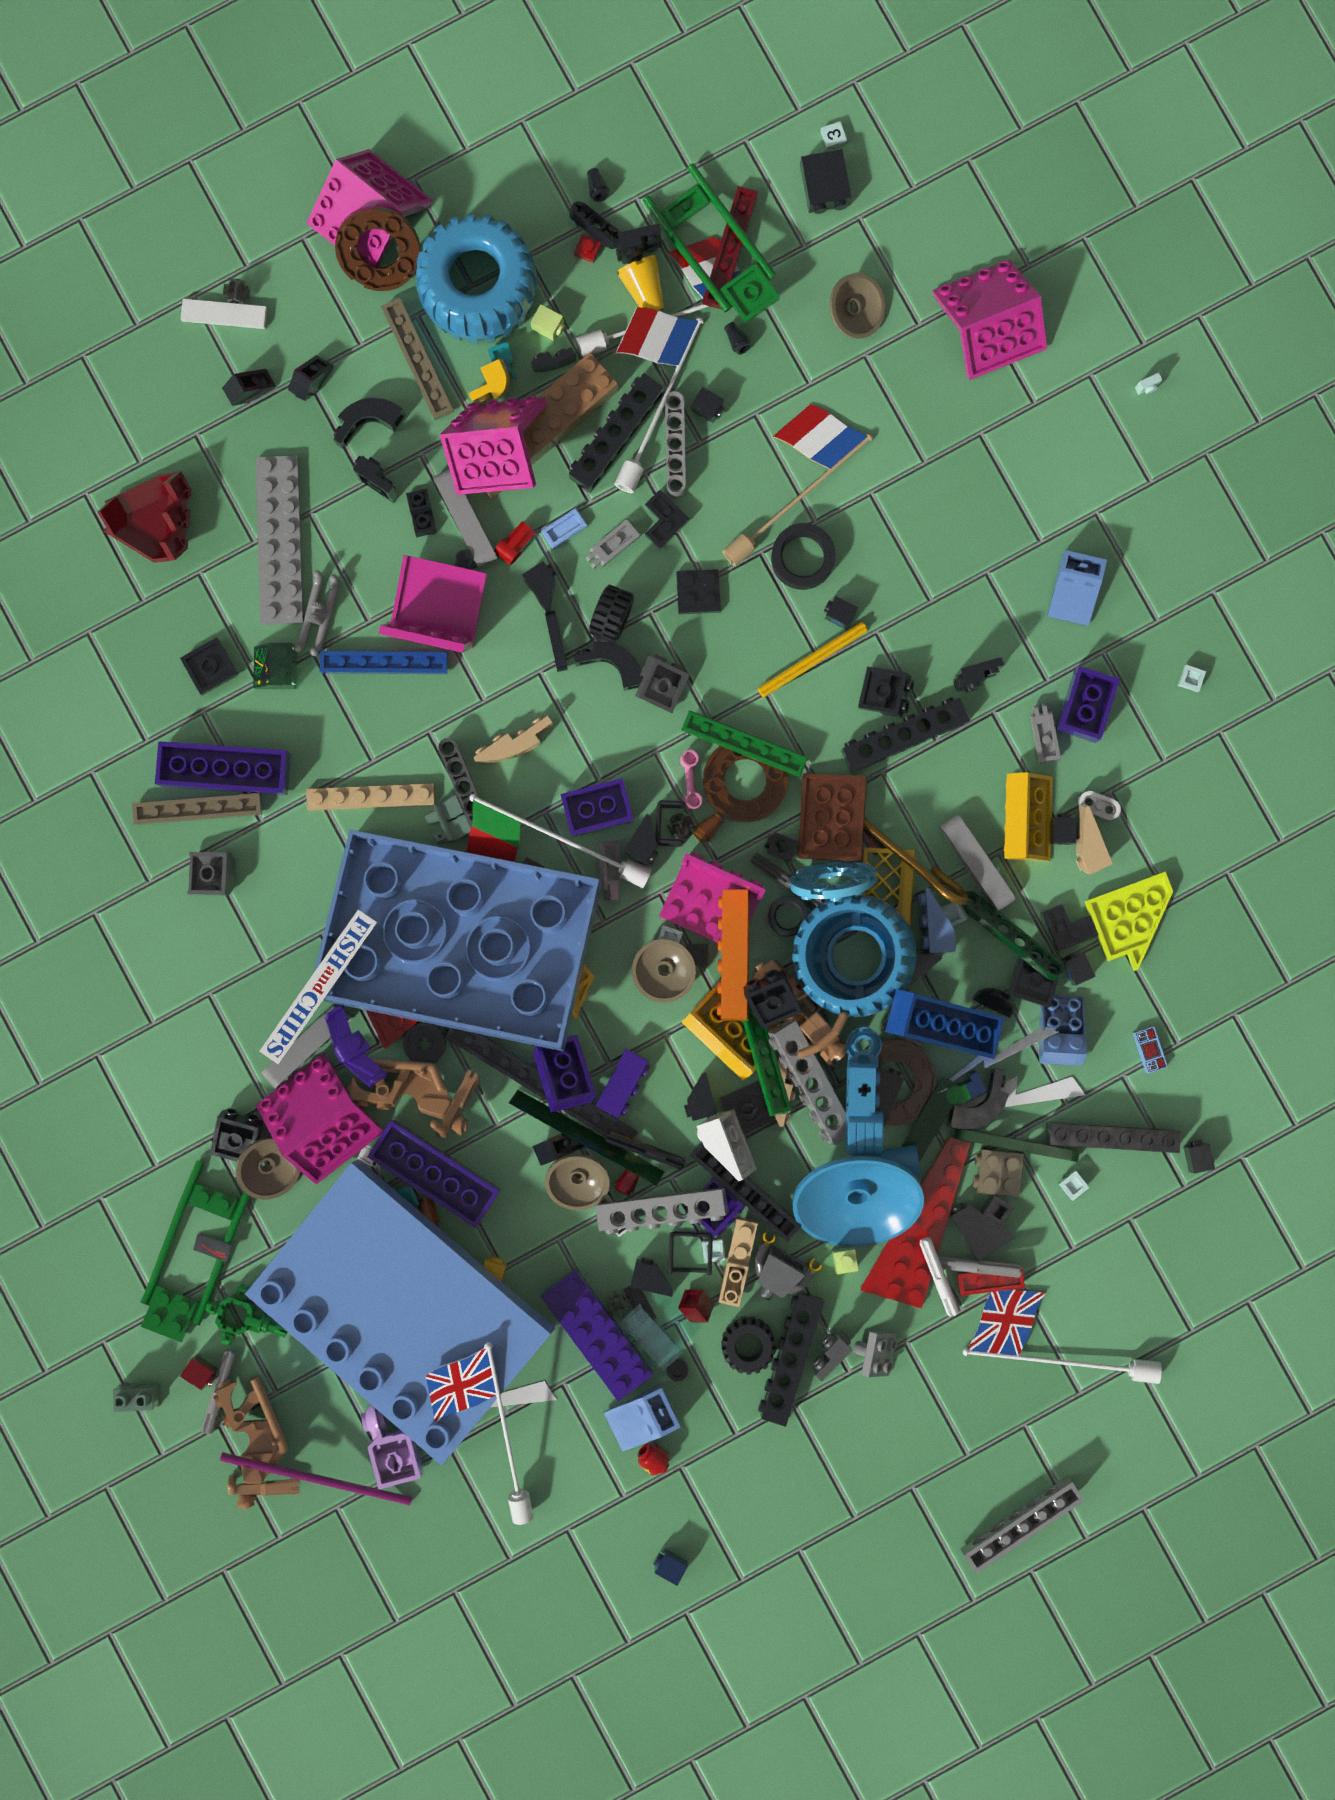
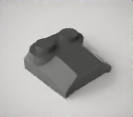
M189 852L190 866L187 894L230 895L234 889L235 860L232 854L229 852Z

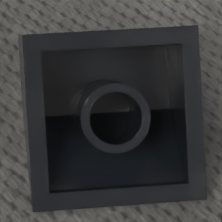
M646 814L624 849L625 854L644 866H647L648 863L652 865L659 855L651 816Z

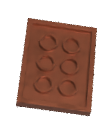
M803 773L798 843L799 859L862 862L867 776Z

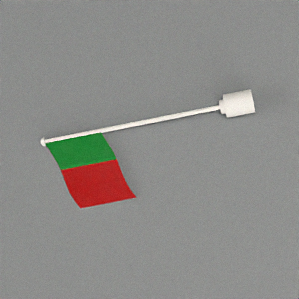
M476 794L470 795V801H473V821L467 843V853L515 862L520 843V823L522 822L618 867L619 878L641 888L645 886L652 869L628 858L627 861L622 860L620 864L476 797Z

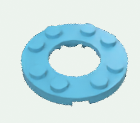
M830 861L813 864L796 871V876L790 877L791 891L801 896L803 900L830 899V901L834 902L841 901L843 897L862 896L864 891L873 887L877 882L876 869L867 863L856 861L853 863ZM845 876L853 879L852 882L847 880L846 883L842 884L833 883V887H830L827 883L816 884L822 878L831 879Z

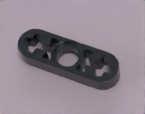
M580 201L574 202L569 212L570 218L609 249H616L615 241H618V233L620 231L587 204ZM591 223H596L601 228H596Z
M555 610L545 612L557 672L566 671L568 667Z

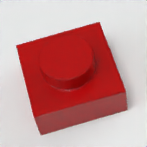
M582 234L575 248L574 255L594 263L602 243Z

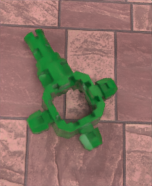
M241 1284L238 1287L237 1295L233 1294L225 1298L221 1304L219 1301H208L206 1306L208 1313L213 1315L217 1313L215 1323L219 1329L225 1330L221 1341L226 1345H231L234 1342L235 1334L240 1335L247 1330L259 1334L261 1332H270L284 1338L288 1331L275 1320H272V1317L267 1316V1313L256 1310L255 1303L252 1300L246 1299L248 1297L245 1293L249 1290L250 1286ZM229 1303L244 1306L247 1309V1316L243 1326L230 1324L225 1320Z

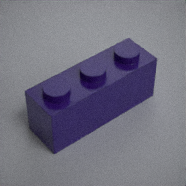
M626 1048L595 1106L617 1118L620 1114L625 1115L630 1106L627 1100L630 1095L635 1096L640 1085L637 1084L640 1076H646L650 1068L647 1065L649 1060Z

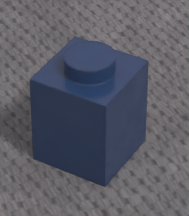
M664 1549L662 1554H657L653 1562L655 1566L654 1573L678 1586L688 1567V1561Z

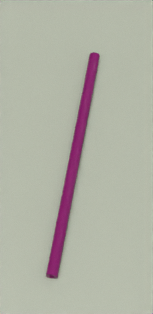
M222 1452L220 1456V1461L375 1498L410 1505L412 1501L411 1496Z

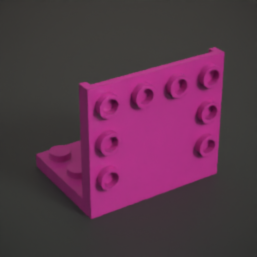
M367 149L335 160L307 224L335 246L340 225L355 210L368 206H380L394 210L405 217L429 208L433 200L371 150ZM370 229L364 232L358 240V251L362 259L368 264L378 267L393 236L381 229Z
M1010 259L932 290L933 297L960 332L966 375L969 380L1047 349L1041 296Z
M529 396L523 400L510 398L505 402L491 400L486 404L473 402L468 404L467 408L460 412L456 419L451 421V424L440 434V438L457 495L527 489L536 486L523 431L547 406L545 397Z
M403 555L391 622L387 621L386 624L380 625L379 634L462 653L472 649L488 573Z
M691 852L689 855L686 853L682 860V867L659 917L718 943V938H722V930L718 929V917H722V908L718 906V898L722 896V890H749L751 921L766 889L762 888V883L751 879L750 882L742 879L743 875L734 870H731L730 873L722 870L723 866L719 863L711 861L709 864L704 862L703 856Z
M324 1053L256 1104L281 1155L315 1184H318L383 1133L381 1126L352 1100L331 1061Z

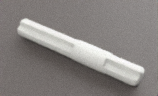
M930 1237L922 1238L920 1246L947 1315L950 1317L958 1314L959 1309Z

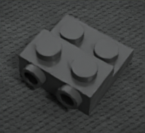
M656 654L655 657L648 656L640 673L643 679L635 696L673 713L689 678V674L683 672L684 667L676 663L667 664V659Z
M842 1330L836 1331L834 1334L830 1333L824 1338L822 1349L826 1355L823 1356L821 1354L813 1362L815 1365L813 1371L821 1382L852 1351L850 1347L852 1342Z

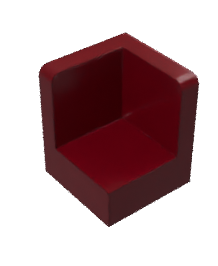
M684 1290L678 1309L689 1322L708 1323L714 1303L703 1290Z

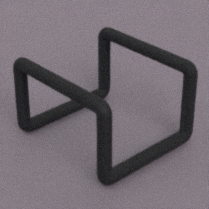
M673 800L658 801L656 820L657 845L683 846L684 842L680 839H660L662 808L683 809L685 808V802Z
M670 1232L668 1273L697 1272L707 1273L710 1276L712 1274V1234ZM674 1236L708 1237V1268L673 1267Z

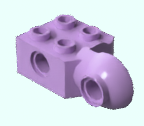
M370 1404L366 1412L361 1413V1419L365 1432L370 1431L373 1438L367 1448L378 1489L420 1479L423 1474V1467L417 1444L399 1428L386 1431L385 1428L388 1426L387 1418Z

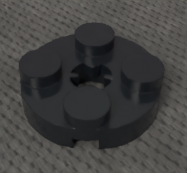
M419 1023L406 1032L403 1039L404 1052L410 1061L436 1063L446 1050L444 1032L434 1024ZM423 1038H427L428 1043H430V1048L427 1047V1050H422V1046L419 1045V1041H423Z

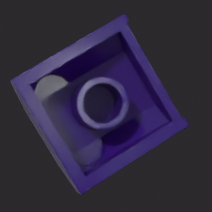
M712 1177L711 1181L702 1190L722 1188L724 1186ZM726 1187L729 1213L723 1216V1220L711 1221V1218H702L703 1222H700L716 1238L728 1229L745 1208V1205ZM706 1201L700 1202L701 1210L709 1211V1204Z

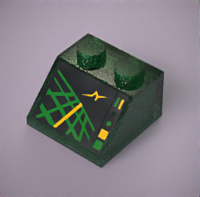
M268 643L254 646L253 688L296 689L297 652L294 650V644Z

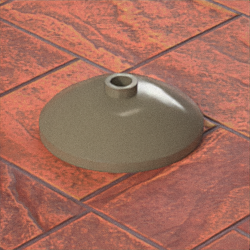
M853 273L841 278L834 286L830 296L829 307L832 320L837 329L845 336L854 339L865 338L875 333L885 315V299L877 282L866 274Z
M656 939L648 942L640 948L632 963V978L635 986L645 997L656 1002L667 1003L682 998L691 989L696 977V965L692 954L684 945L671 939ZM667 965L669 970L665 972L661 969V966Z
M263 1138L250 1144L241 1153L236 1164V1178L240 1187L249 1196L257 1199H273L285 1194L294 1186L300 1175V1171L281 1155L273 1138ZM264 1161H268V1164L262 1165Z
M572 1154L559 1158L549 1167L545 1177V1188L549 1197L559 1206L570 1210H586L594 1207L603 1201L610 1186L609 1174L604 1165L595 1158L582 1154Z

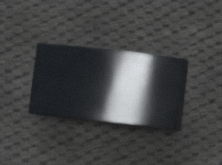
M571 347L567 350L565 348L561 349L555 354L554 358L549 351L546 353L542 352L533 358L531 366L534 372L552 371L575 362L576 355Z
M427 489L406 493L416 538L437 533Z

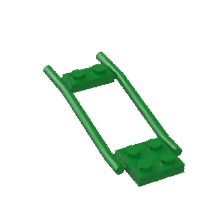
M691 163L687 169L699 185L694 186L669 204L662 212L649 195L643 198V202L715 298L724 313L733 307L743 322L747 324L780 300V296L769 282V280L776 277V273L715 194L695 164ZM710 202L757 262L724 285L720 290L673 230L708 206Z
M196 1160L180 1198L152 1275L140 1303L149 1306L141 1327L178 1342H183L190 1322L200 1326L206 1312L207 1303L211 1300L225 1261L220 1259L216 1260L201 1302L157 1285L187 1204L231 1220L223 1243L231 1245L251 1197L243 1191L241 1199L238 1200L197 1184L196 1182L204 1166V1163Z

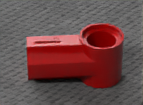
M521 521L508 537L503 538L498 543L494 552L509 565H512L520 557L522 549L536 533L530 526Z

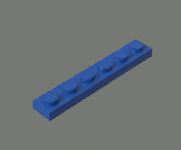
M320 651V673L448 674V653Z

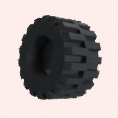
M610 584L605 587L590 622V634L614 644L621 636L634 601L633 593Z
M744 1316L740 1320L735 1319L731 1325L729 1324L726 1327V1331L723 1332L721 1341L722 1353L726 1363H729L733 1370L736 1369L741 1374L743 1372L747 1375H751L752 1372L757 1374L760 1373L761 1369L764 1368L765 1370L769 1363H772L773 1356L776 1353V1342L773 1332L763 1320H757L752 1316L750 1318ZM748 1333L758 1336L761 1340L760 1351L751 1357L742 1356L736 1350L738 1338Z

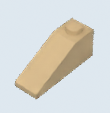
M1081 804L1079 805L1076 842V855L1078 859H1076V863L1080 871L1090 875L1113 863L1090 806Z

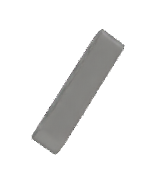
M672 391L667 394L665 399L667 492L669 496L677 499L682 497L686 490L685 416L683 395L677 391ZM672 400H677L680 402V405L672 407L669 403ZM672 421H678L681 425L678 428H672L669 424ZM673 441H678L681 446L678 449H673L670 444ZM673 462H679L682 466L680 469L674 470L670 465ZM673 483H679L682 485V488L675 491L670 486Z
M450 469L432 477L478 568L497 560L496 554L465 494H456Z
M958 814L939 825L942 834L994 908L1000 911L1016 900L1010 888Z
M334 1004L298 1037L279 1064L273 1061L261 1072L275 1089L280 1087L331 1040L325 1017L328 1012L338 1007L339 1004ZM344 1009L349 1023L353 1017Z

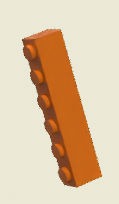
M722 890V896L718 898V906L722 908V917H718V929L722 930V938H718V951H722V959H718V972H721V981H718L717 991L718 994H721V1002L717 1003V1015H721L723 1021H749V1003L744 996L743 987L749 981L750 892L749 890Z

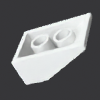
M734 1109L711 1116L696 1126L698 1138L703 1142L704 1147L738 1181L743 1180L757 1169Z

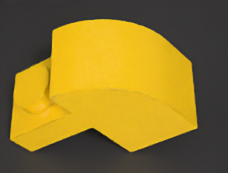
M498 359L480 368L487 384L469 392L472 401L478 400L479 403H482L491 398L490 394H492L494 400H499L507 393L510 386V375L503 359Z

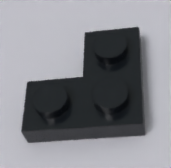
M661 490L645 503V507L659 519L645 533V536L661 550L690 521V518Z
M1062 904L1041 913L1058 952L1098 936L1091 916L1070 923Z

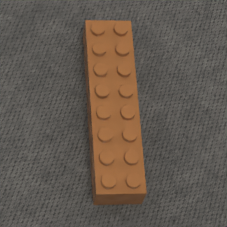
M588 353L537 397H545L547 406L523 431L531 465L618 392V383L591 353ZM493 491L485 493L492 500L502 491Z

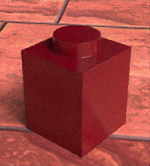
M195 1355L191 1358L180 1377L202 1391L205 1387L212 1386L216 1380L215 1372L218 1368L200 1356Z

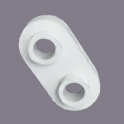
M1093 791L1081 794L1078 799V806L1085 804L1086 799H1090L1092 801L1090 809L1093 816L1106 821L1117 818L1121 811L1120 805L1116 800ZM1106 806L1111 808L1110 814L1105 812Z

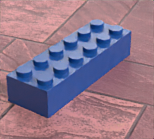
M898 989L895 991L885 1032L995 1059L1005 1017Z

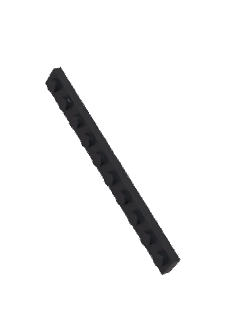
M454 1028L449 1030L445 1037L446 1039L547 1101L538 1069L481 1034ZM593 1103L563 1110L603 1136H606L608 1131H613L634 1139L638 1133L637 1130L598 1108Z

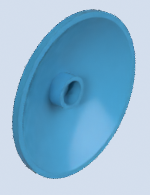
M911 1145L884 1149L882 1155L852 1154V1157L834 1160L814 1169L802 1179L793 1195V1213L797 1223L801 1225L805 1232L820 1241L847 1247L874 1245L904 1233L917 1221L924 1206L923 1189L919 1182L922 1176L917 1146Z

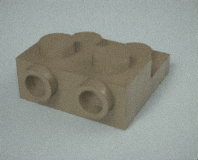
M980 1149V1153H976L975 1166H978L977 1175L974 1174L973 1176L975 1191L977 1193L1019 1197L1024 1154Z

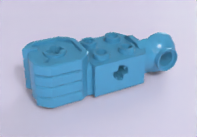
M860 1027L853 1030L846 1041L848 1052L846 1152L853 1155H882L884 1118L883 1112L875 1111V1107L879 1108L880 1101L879 1094L876 1093V1085H880V1072L876 1071V1068H879L878 1055L881 1052L882 1043L876 1031L871 1028ZM864 1038L869 1041V1048L866 1051L858 1049L857 1044L860 1039ZM862 1085H865L867 1087V1090H865L864 1093L860 1092L859 1088H861Z

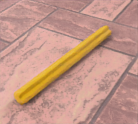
M860 622L758 687L759 694L765 698L868 631L866 625Z

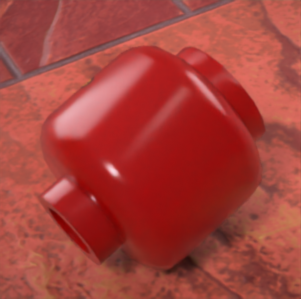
M656 1442L646 1443L640 1448L637 1454L638 1464L652 1476L659 1473L663 1474L669 1468V1453Z

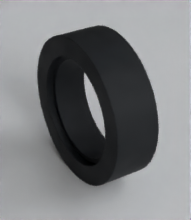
M799 523L789 526L778 535L773 545L771 563L774 573L788 587L798 590L815 588L829 577L833 569L836 557L834 543L831 537L816 525ZM795 538H810L816 541L822 548L824 562L816 573L809 576H799L790 572L785 566L782 557L783 550Z

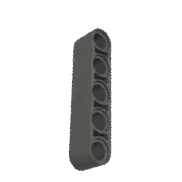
M444 738L440 741L438 749L471 827L473 813L468 811V805L473 801H470V795L476 794L475 796L478 798L480 796L458 744L452 738ZM449 743L453 744V752L450 754L444 753V746ZM455 763H461V772L453 773L452 766ZM464 782L470 783L471 786L467 793L460 792V785Z

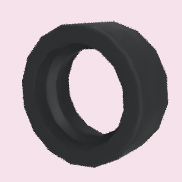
M780 897L773 902L769 909V925L781 936L797 935L801 923L809 915L808 908L797 897ZM793 904L799 909L801 919L796 927L786 929L778 924L776 911L780 906Z

